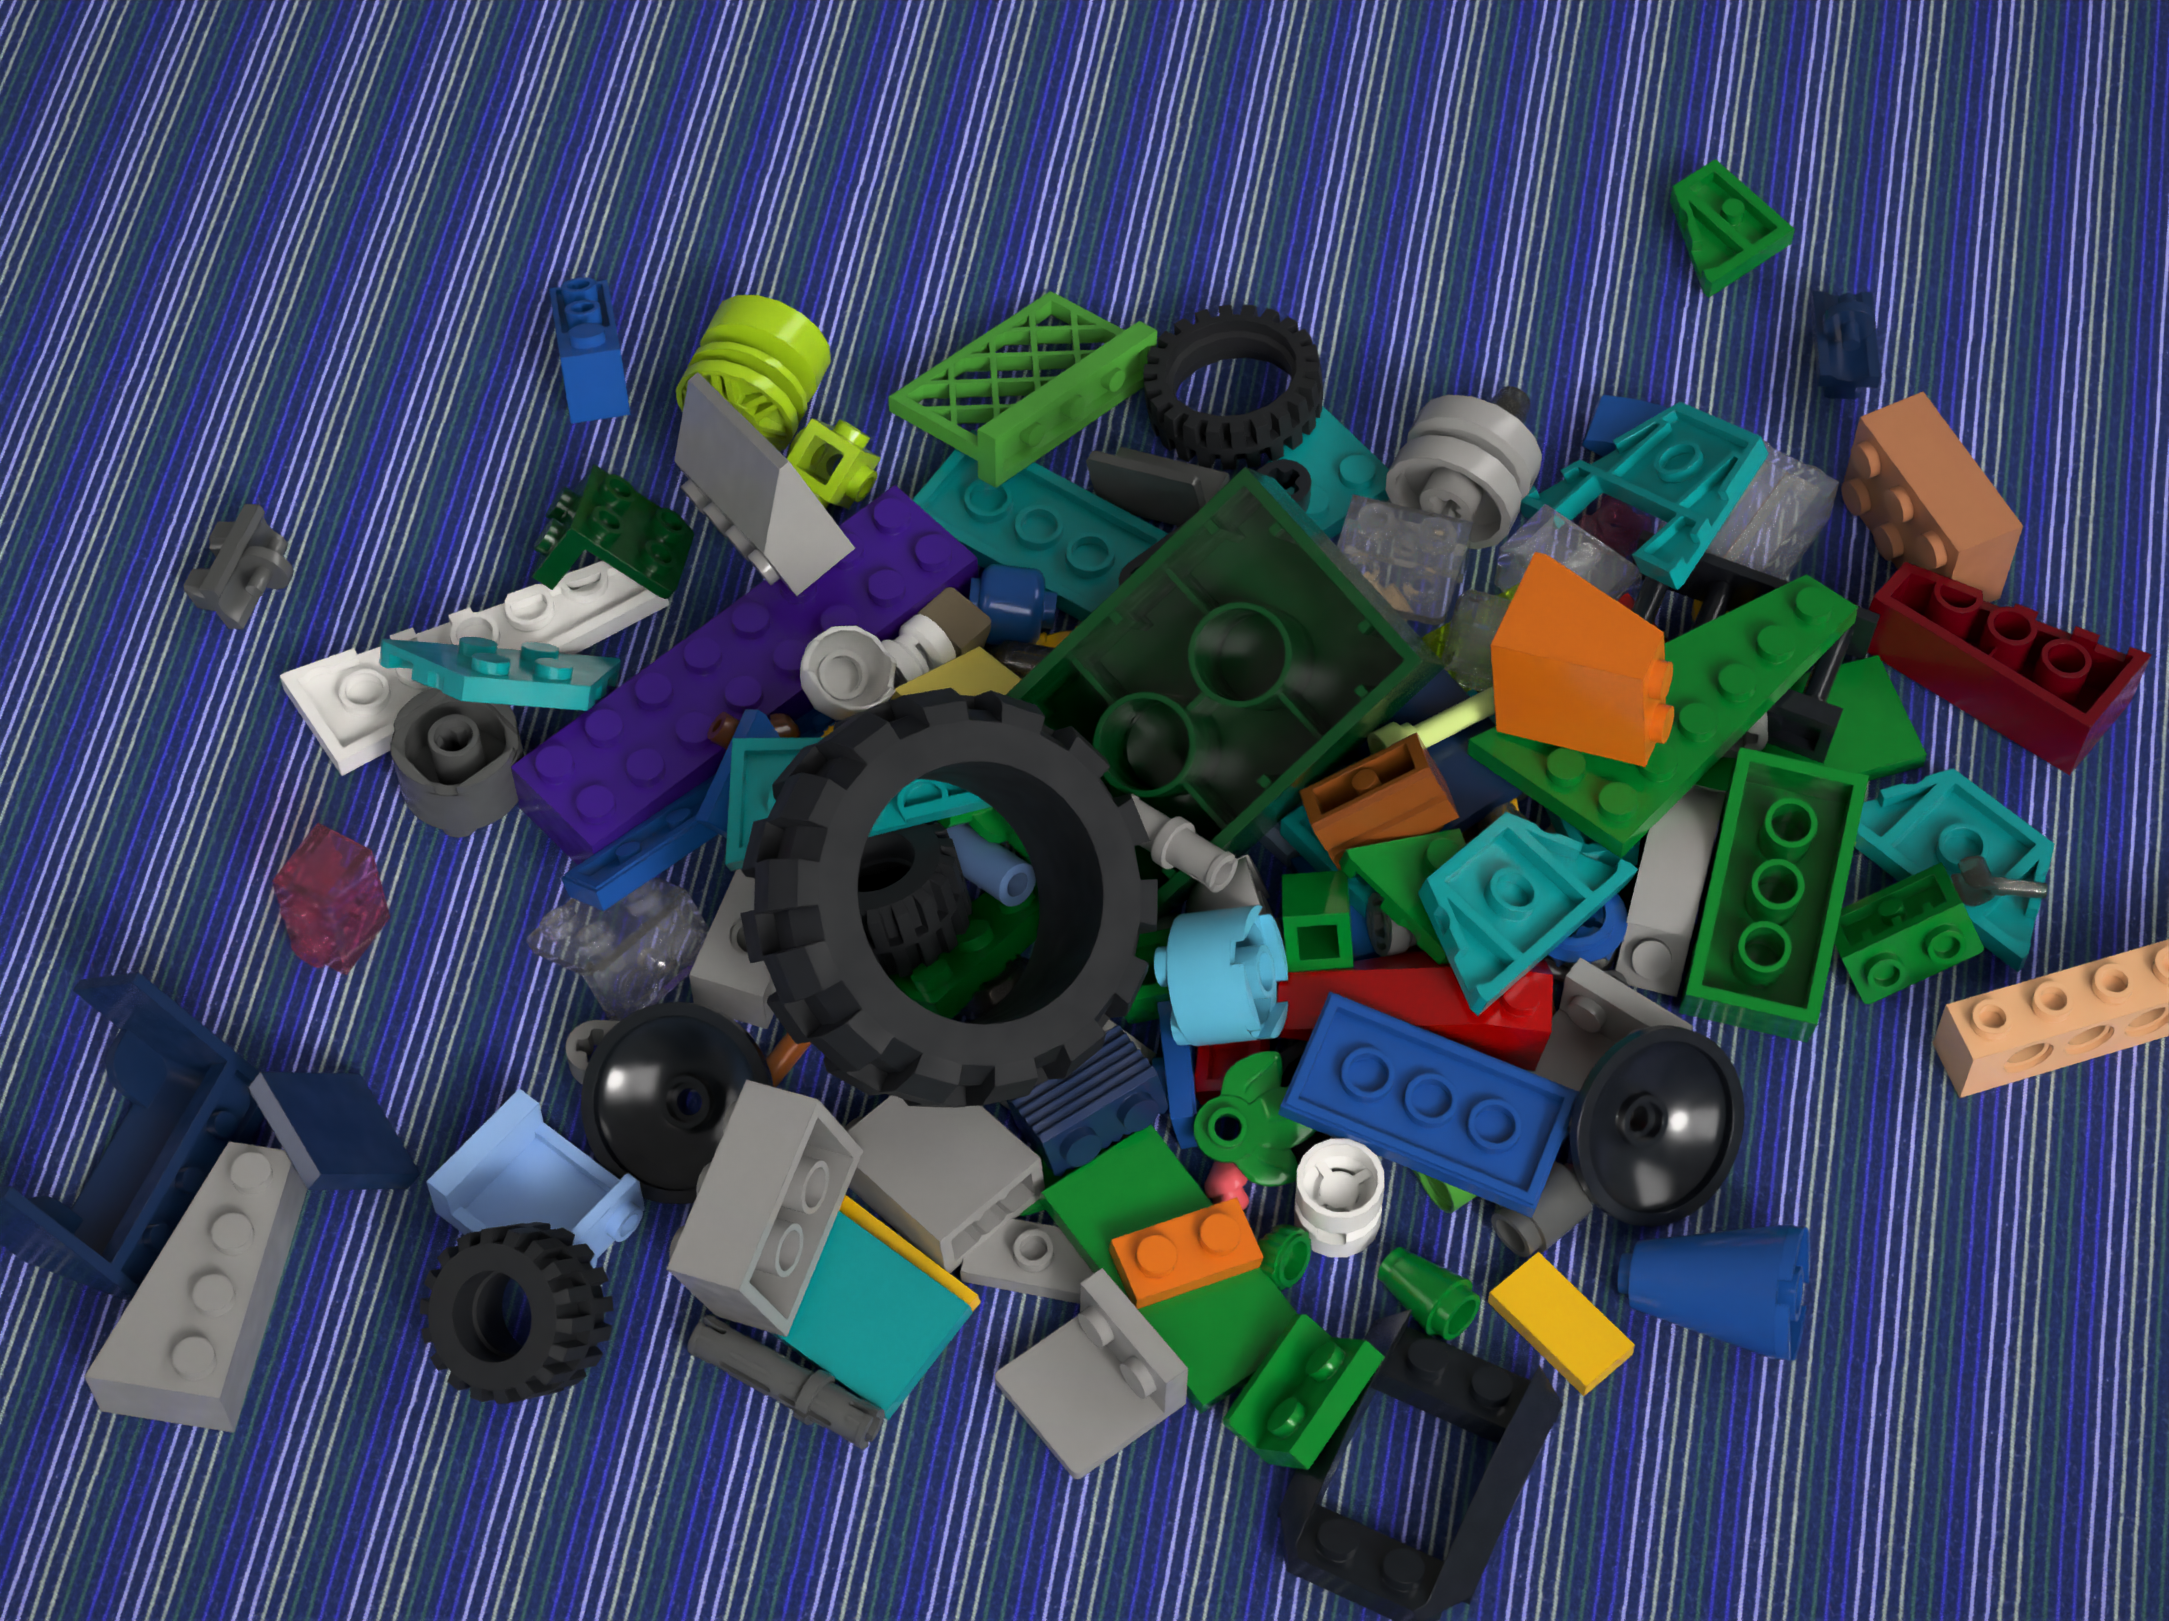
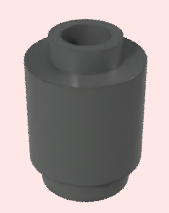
M1554 1161L1532 1218L1498 1205L1499 1210L1492 1215L1491 1222L1501 1241L1518 1256L1527 1258L1534 1251L1544 1253L1592 1211V1202L1580 1185L1574 1166L1570 1163L1562 1165Z

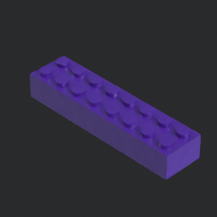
M894 485L839 525L855 549L798 596L781 579L777 580L773 585H769L764 580L588 711L513 764L511 771L519 800V808L579 865L716 774L726 750L709 740L707 736L711 724L720 713L727 712L740 721L745 709H753L766 714L769 720H771L770 715L784 713L795 721L814 709L802 689L800 667L805 649L815 637L830 627L856 625L877 636L881 642L888 639L894 640L899 636L900 627L914 615H917L921 609L945 588H955L969 600L971 577L978 578V558Z

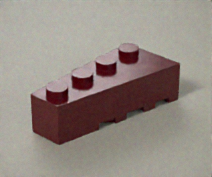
M1904 562L1873 596L1869 611L1880 614L1868 649L1869 654L1873 656L1879 655L1882 662L2069 776L2130 704L2152 656L2133 647H2130L2127 654L2097 644L2100 635L2075 626L2071 634L2036 620L2038 611L2015 603L2014 607H2000L1983 600L1982 590L1908 562Z

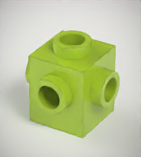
M811 418L808 425L793 439L786 459L793 465L825 509L830 503L850 509L854 501L857 503L862 501L874 486L878 475L874 469L881 457L865 448L870 437L846 421L839 419L834 427ZM843 457L833 472L834 463L837 459Z

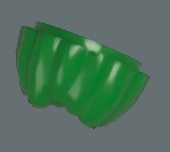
M1288 1224L1276 1225L1272 1227L1271 1232L1264 1235L1257 1242L1263 1255L1260 1268L1265 1275L1270 1277L1279 1290H1284L1285 1288H1291L1303 1276L1311 1257V1239L1309 1238V1232L1303 1228Z

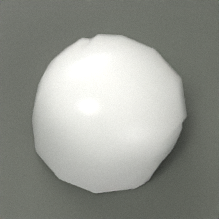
M856 625L834 626L815 637L806 647L800 667L801 686L816 710L834 720H844L878 704L888 702L896 691L894 689V679L897 662L885 650L884 645L877 636Z

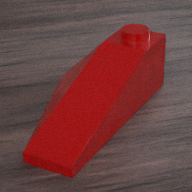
M1424 950L1353 961L1354 968L1288 972L1289 981L1277 982L1276 1003L1288 1001L1285 1026L1278 1036L1282 1038L1309 1041L1329 992L1524 1070L1535 1071L1552 1033L1553 973L1545 958L1479 1016L1470 1009L1450 963L1438 965Z

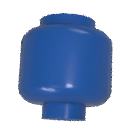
M992 564L983 570L981 578L971 577L969 601L991 619V629L985 644L1016 648L1032 646L1039 640L1041 628L1054 629L1057 592L1045 591V578L1040 570Z

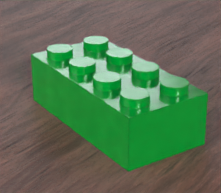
M1739 747L1730 772L1678 1013L1805 1043L1809 1041L1819 1020L1866 794L1868 775Z

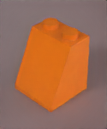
M1535 552L1490 644L1496 731L1646 767L1656 743L1665 744L1668 740L1674 720V707L1666 704V696L1673 676V663L1665 661L1664 632L1549 555Z

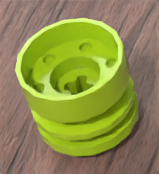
M735 295L722 301L700 341L701 347L697 348L676 387L677 404L683 412L688 380L696 373H699L780 452L785 450L793 439L799 427L798 424L808 409L807 403L815 394L831 362L830 346L815 324L804 314L783 302L760 295Z

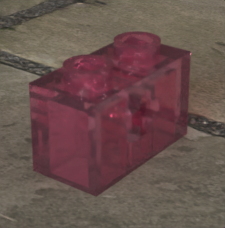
M320 823L315 825L272 880L281 908L280 914L285 921L291 940V948L300 959L316 968H322L324 965H327L347 975L391 918L372 850Z

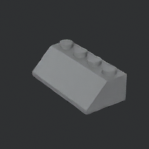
M696 373L688 380L674 459L675 463L689 479L680 487L696 508L708 517L718 531L730 540L747 561L752 563L769 585H773L777 580L781 579L798 596L853 551L855 547L789 460L703 376Z

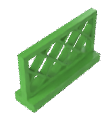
M1050 291L890 395L889 411L977 460L978 478L997 488L1143 388L1144 364H1148L1147 355L1151 347H1157V330L1141 321L1124 330ZM1051 315L1069 324L1066 326H1036ZM1080 343H1105L1096 350H1080ZM1072 344V350L1038 351V345ZM1008 345H1030L1031 351L996 353L997 350ZM1066 369L1054 377H1040V370ZM1032 370L1033 377L998 378L997 371ZM990 371V379L955 380L956 377L964 372ZM1026 396L1016 404H999V397ZM992 397V404L957 405L956 398ZM949 398L950 406H923L918 402L923 399ZM986 423L977 429V436L958 426V424Z

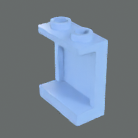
M520 1088L426 1181L435 1212L464 1235L481 1231V1229L520 1223H550L551 1229L564 1228L575 1234L573 1245L586 1243L595 1253L590 1261L593 1268L596 1267L597 1259L614 1241L622 1242L634 1232L645 1210L639 1180L629 1173L619 1180L545 1124L539 1103Z

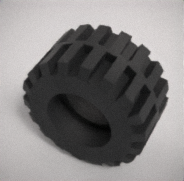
M928 822L871 836L866 840L858 874L859 912L869 946L887 976L899 974V977L902 978L914 974L913 969L921 963L928 967L938 960V955L942 952L950 953L958 945L956 935L965 934L969 927L968 915L972 914V903L953 840L949 838L948 831L940 823L933 824Z
M533 1222L481 1229L478 1232L468 1233L457 1239L458 1246L446 1247L437 1257L442 1268L429 1270L424 1284L431 1289V1295L427 1298H421L420 1314L428 1315L429 1327L421 1329L424 1344L433 1342L437 1352L430 1358L437 1370L448 1368L451 1371L447 1380L450 1385L458 1391L470 1388V1398L481 1402L495 1400L496 1404H506L564 1391V1387L576 1385L587 1377L584 1368L596 1366L603 1356V1352L597 1347V1343L610 1339L612 1325L604 1322V1313L614 1311L612 1296L604 1297L601 1284L609 1281L603 1267L593 1268L590 1261L595 1253L586 1243L573 1245L575 1234L564 1228L551 1229L550 1223ZM511 1278L524 1290L531 1308V1329L524 1346L520 1345L512 1337L503 1317V1295Z

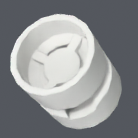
M1331 1138L1315 1144L1303 1155L1296 1174L1294 1226L1309 1232L1311 1250L1327 1257H1349L1362 1252L1374 1241L1381 1224L1384 1195V1169L1377 1155L1362 1143L1351 1139Z

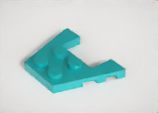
M1678 402L1612 440L1616 450L1594 463L1589 464L1579 459L1560 470L1564 480L1540 494L1532 486L1530 492L1521 500L1520 510L1523 516L1558 533L1599 495L1605 493L1667 522V524L1633 553L1632 556L1640 573L1678 590L1684 585L1769 455L1761 436L1682 402Z

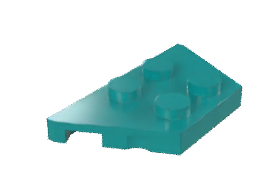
M462 637L459 640V645L382 639L380 666L387 669H413L412 680L437 688L442 693L465 702L588 711L595 704V700H600L606 695L607 685L615 687L618 684L621 664L619 658L559 653L558 647L541 642H524L521 645V650L497 648V642L480 637Z
M1954 768L1925 776L1921 782L1916 784L1901 783L1881 789L1877 799L1864 802L1856 837L1857 843L1854 847L1898 881L1942 862L1983 946L2015 971L2019 972L2024 967L2029 954L2034 924L2039 912L2045 878L2049 870L2055 844Z
M1505 812L1431 874L1418 891V895L1470 1009L1479 1016L1629 884L1638 869L1632 863L1623 859H1619L1616 865L1612 867L1580 854L1583 843L1560 833H1547L1541 830L1535 823Z

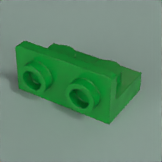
M1942 862L1842 908L1835 938V946L1864 1004H1872L1974 957L1984 949L1966 908Z
M1295 1314L1224 1416L1223 1424L1269 1465L1309 1470L1385 1356L1367 1340L1331 1337L1308 1315Z

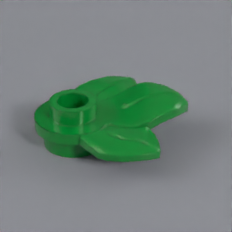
M1274 1051L1252 1054L1229 1068L1224 1076L1220 1096L1210 1099L1200 1108L1193 1125L1195 1142L1205 1156L1219 1163H1234L1250 1182L1266 1187L1282 1186L1296 1181L1298 1164L1291 1148L1302 1144L1317 1131L1278 1115L1288 1087H1281L1282 1059L1281 1055ZM1221 1117H1232L1239 1123L1240 1134L1236 1139L1226 1141L1217 1136L1215 1122Z

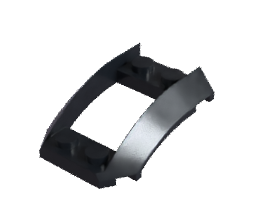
M1410 1309L1375 1320L1372 1323L1364 1340H1367L1385 1357L1309 1470L1296 1469L1279 1507L1277 1517L1281 1518L1284 1534L1282 1549L1287 1572L1393 1621H1438L1444 1610L1460 1602L1470 1605L1503 1528L1541 1453L1544 1441L1561 1413L1563 1403L1540 1365L1532 1380H1528L1409 1327L1408 1322L1412 1311ZM1376 1391H1380L1498 1444L1445 1562L1320 1505L1343 1454Z

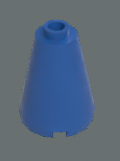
M1783 1224L1639 1240L1634 1247L1633 1254L1623 1253L1621 1256L1618 1270V1292L1620 1294H1628L1631 1309L1776 1361H1794L1801 1344L1807 1306L1802 1305L1804 1283H1809L1810 1276L1809 1230L1807 1227Z

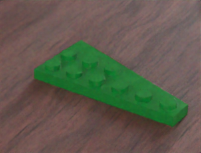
M1806 574L1664 643L1665 661L1673 663V676L1666 696V704L1674 707V720L1668 740L1665 744L1656 743L1646 767L1497 732L1496 726L1468 739L1467 755L1619 858H1622L1855 623L1858 606Z

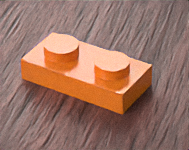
M1237 1197L1112 1239L1109 1246L1110 1255L1129 1300L1137 1309L1254 1270L1261 1266L1263 1260L1262 1252Z

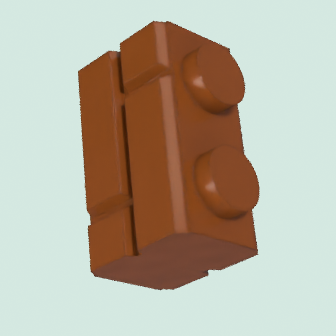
M1417 732L1299 791L1310 825L1324 849L1328 851L1331 860L1338 870H1342L1339 861L1346 849L1436 833L1445 824L1459 818L1447 783Z

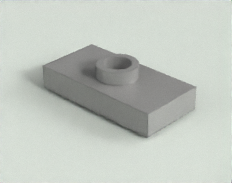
M1013 1218L1008 1220L963 1259L960 1270L961 1282L1079 1304L1080 1283L1094 1274L1059 1227Z

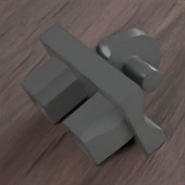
M244 504L236 521L217 522L209 537L210 550L216 559L211 568L192 569L183 585L184 591L197 608L215 611L228 629H244L266 587L284 589L293 577L294 570L291 564L283 557L288 543L283 536L275 532L267 524L264 518L265 511L260 504Z

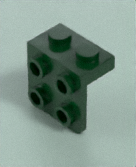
M594 464L573 491L566 486L563 487L551 503L545 516L550 521L540 533L533 547L535 551L540 553L532 578L553 590L583 551L587 550L658 597L669 599L678 587L694 538V532L679 514L671 509L661 508L636 492L632 485L624 478L609 474Z

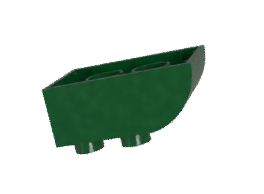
M1244 467L1017 683L1006 696L1037 705L1045 715L1044 725L1054 731L1072 726L1098 750L1111 766L1100 779L1113 798L1131 793L1138 796L1139 800L1171 819L1182 817L1194 825L1196 834L1222 850L1231 852L1237 859L1254 846L1302 801L1299 793L1301 789L1328 777L1368 740V735L1371 732L1382 727L1440 673L1446 665L1274 478ZM1136 845L1134 848L1140 879H1158V920L1188 899L1191 888L1197 880L1176 867L1172 869L1161 867L1152 860L1151 852L1140 845Z

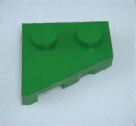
M1716 159L1672 186L1670 203L1701 289L1708 298L1792 244L1795 229Z
M1457 828L1346 849L1339 861L1342 871L1350 879L1359 874L1384 898L1380 908L1397 925L1405 927L1412 932L1417 944L1438 965L1449 963L1418 895V891L1431 874L1466 846L1460 829Z

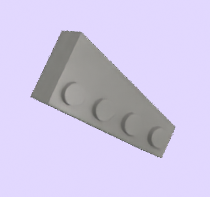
M228 1142L84 1376L100 1411L235 1432L307 1192V1188L284 1150Z

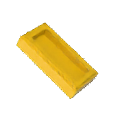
M1539 1252L1489 1293L1488 1303L1583 1396L1633 1355L1635 1344Z

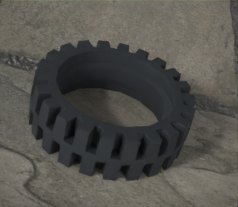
M1244 304L1241 314H1233L1232 305L1218 306L1219 316L1211 317L1207 309L1196 312V324L1194 325L1185 318L1174 324L1175 335L1166 330L1158 338V348L1151 347L1147 355L1148 364H1144L1143 378L1146 406L1152 429L1156 437L1160 436L1162 445L1169 451L1176 448L1178 457L1187 462L1197 455L1199 466L1212 468L1215 460L1221 459L1223 470H1236L1237 459L1245 458L1248 468L1261 465V454L1266 453L1271 461H1274L1284 456L1283 444L1292 450L1302 444V433L1307 435L1312 433L1316 427V418H1320L1323 408V382L1319 355L1316 345L1312 344L1311 336L1304 328L1299 331L1298 322L1289 316L1280 322L1279 311L1266 308L1261 317H1259L1255 305ZM1251 358L1270 362L1288 373L1292 378L1287 391L1270 405L1241 415L1216 416L1198 412L1179 401L1176 397L1180 384L1196 370L1224 359Z

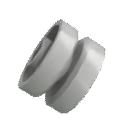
M1449 394L1431 399L1419 411L1408 432L1407 443L1399 450L1387 473L1385 490L1393 508L1409 525L1426 536L1453 547L1482 549L1497 545L1509 534L1520 512L1521 500L1530 492L1540 472L1542 453L1535 436L1518 418L1503 408L1473 396Z

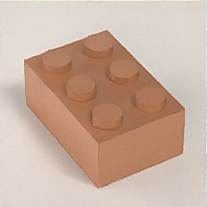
M1920 392L1861 416L1853 446L1851 447V454L1841 492L1848 510L1853 515L1860 516L1873 534L1875 545L1881 556L1888 561L1891 560L1897 569L1904 562H1908L1982 590L1983 600L1990 603L2000 599L2023 525L1926 394Z

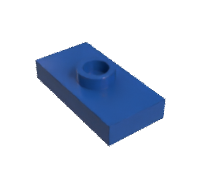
M1171 1000L1157 1002L1163 1057L1152 1058V1066L1159 1076L1165 1097L1168 1096L1170 1119L1180 1149L1198 1147L1194 1139L1193 1125L1202 1105L1196 1098L1195 1091L1197 1060L1195 1046L1177 1045L1171 1031Z

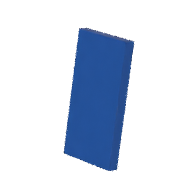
M1329 992L1282 1101L1278 1115L1331 1137L1351 1139L1362 1143L1380 1157L1532 1218L1571 1121L1579 1092Z

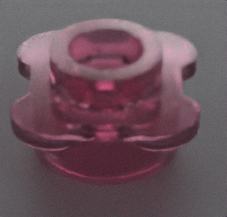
M1606 496L1602 499L1601 507L1595 513L1581 517L1578 529L1583 537L1589 538V543L1595 552L1606 558L1618 559L1626 557L1634 551L1643 530L1652 531V521L1646 515H1637L1626 503L1612 496ZM1611 524H1616L1621 527H1613L1611 526Z

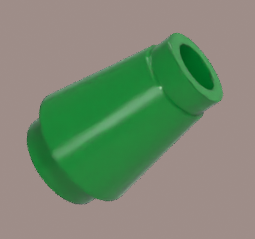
M1398 1247L1391 1251L1383 1260L1378 1270V1280L1387 1286V1289L1406 1310L1412 1309V1317L1429 1336L1441 1335L1446 1340L1458 1337L1468 1328L1479 1310L1480 1296L1472 1291V1282L1469 1279L1414 1253H1410L1403 1247Z

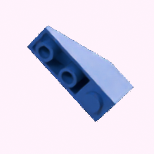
M581 277L570 279L564 282L561 287L550 288L571 424L631 415L608 281H595L592 278Z

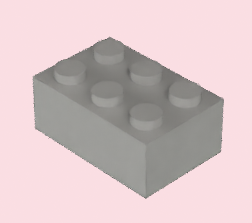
M746 1080L738 1100L729 1106L725 1114L723 1136L712 1162L708 1163L699 1175L696 1186V1200L685 1225L677 1230L672 1239L669 1251L670 1261L666 1269L715 1316L787 1337L863 1150L819 1099Z

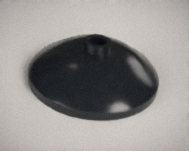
M668 1002L635 1011L618 1022L603 1037L586 1068L581 1091V1113L585 1134L595 1157L602 1167L619 1180L627 1173L639 1180L642 1197L665 1204L694 1203L697 1197L696 1186L699 1175L703 1168L712 1162L723 1136L725 1114L729 1106L738 1100L745 1081L750 1080L774 1087L767 1061L757 1043L741 1025L726 1014L711 1007L689 1002ZM692 1089L696 1090L702 1099L701 1108L696 1114L692 1113L686 1104L687 1095Z
M1658 1025L1638 1030L1624 1037L1607 1050L1597 1061L1584 1081L1576 1100L1571 1121L1570 1148L1573 1166L1579 1183L1586 1195L1600 1210L1628 1224L1656 1227L1671 1224L1689 1216L1716 1193L1726 1179L1737 1157L1744 1128L1743 1091L1731 1060L1715 1042L1698 1032L1679 1026Z

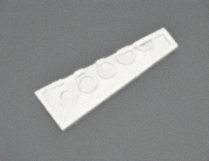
M600 561L566 573L553 590L543 584H535L507 594L503 604L480 612H472L469 607L448 615L449 623L415 634L413 628L390 635V639L459 645V640L462 637H480L497 642V648L521 650V645L524 642H541L558 647L559 653L577 654L669 606V600L658 597L606 562ZM381 646L358 655L355 648L280 675L284 691L341 776L391 751L390 742H392L395 731L393 724L397 714L413 697L427 689L433 688L412 680L413 669H387L380 666Z

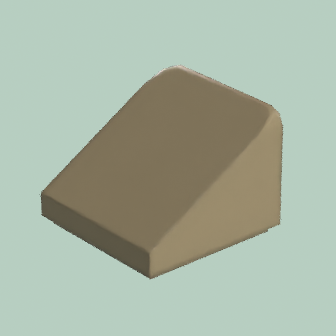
M952 587L945 588L917 613L930 618L945 632L954 647L956 658L979 646L984 648L991 629L990 617Z

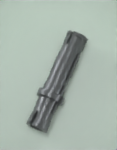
M711 1314L706 1315L703 1322L700 1321L691 1334L687 1346L689 1354L716 1366L735 1379L784 1404V1406L794 1411L793 1417L806 1425H811L815 1422L842 1436L843 1439L851 1442L861 1450L866 1449L869 1441L872 1442L878 1434L884 1420L885 1411L834 1384L835 1377L822 1369L814 1373L755 1339L731 1328Z

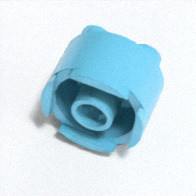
M1252 905L1183 913L1173 920L1167 946L1156 948L1154 970L1159 985L1169 989L1172 1005L1171 1031L1177 1045L1205 1046L1276 1038L1281 1034L1287 1018L1288 1001L1276 1003V982L1289 981L1288 965L1283 940L1276 921L1271 914L1258 915L1262 906Z

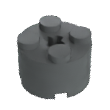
M433 687L416 695L402 707L393 724L395 731L392 742H390L391 755L405 803L416 817L433 827L442 829L450 837L461 838L471 835L478 828L496 822L517 804L519 800L511 766L524 757L516 718L509 705L460 701Z

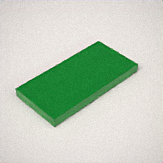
M1879 655L1841 664L1827 703L1843 708V712L1824 764L1769 743L1761 750V752L1868 775V781L1921 768L1924 766L1927 757ZM1811 672L1803 674L1790 689L1803 693ZM1721 757L1695 785L1726 792L1735 758Z
M1152 1125L1133 1133L1094 1158L1091 1162L1081 1166L1041 1192L1039 1200L1092 1272L1096 1273L1103 1268L1127 1297V1292L1109 1252L1111 1240L1213 1205ZM1260 1267L1138 1309L1188 1368L1187 1398L1200 1414L1248 1383L1287 1324L1297 1314L1270 1277L1265 1275Z

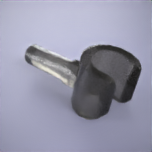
M1970 856L1960 860L1958 866L1961 874L1951 875L1954 887L1962 902L1972 907L1990 901L1995 895L2045 899L2048 893L2047 883L2012 880L2006 877H1992L1987 862L1982 856Z

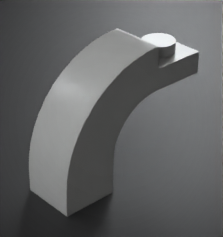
M1694 785L1648 831L1626 921L1628 923L1624 942L1621 944L1615 971L1624 976L1629 986L1677 997L1726 794L1725 791Z

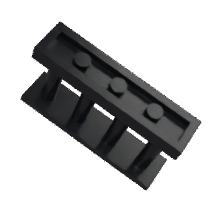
M1643 530L1636 551L1655 534ZM1705 552L1684 585L1675 590L1640 573L1635 560H1633L1629 576L1644 582L1631 611L1653 624L1667 590L1703 602L1691 629L1693 630L1724 615L1726 611L1730 612L1789 582ZM1858 606L1855 623L1814 663L1803 693L1789 689L1767 711V743L1824 764L1843 712V708L1827 703V699L1845 654L1859 659L1866 657L1880 614Z

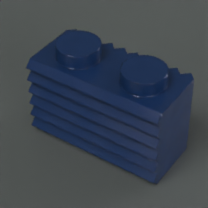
M1116 1025L1106 1031L1102 1049L1065 1079L1047 1080L1034 1086L1029 1096L1007 1100L1016 1126L1055 1176H1062L1066 1169H1074L1091 1162L1098 1155L1101 1148L1108 1149L1111 1142H1119L1123 1134L1131 1135L1132 1132H1138L1147 1128L1154 1122L1158 1114H1165L1169 1107L1155 1068L1150 1065L1140 1049H1137L1127 1033L1123 1032L1120 1025Z

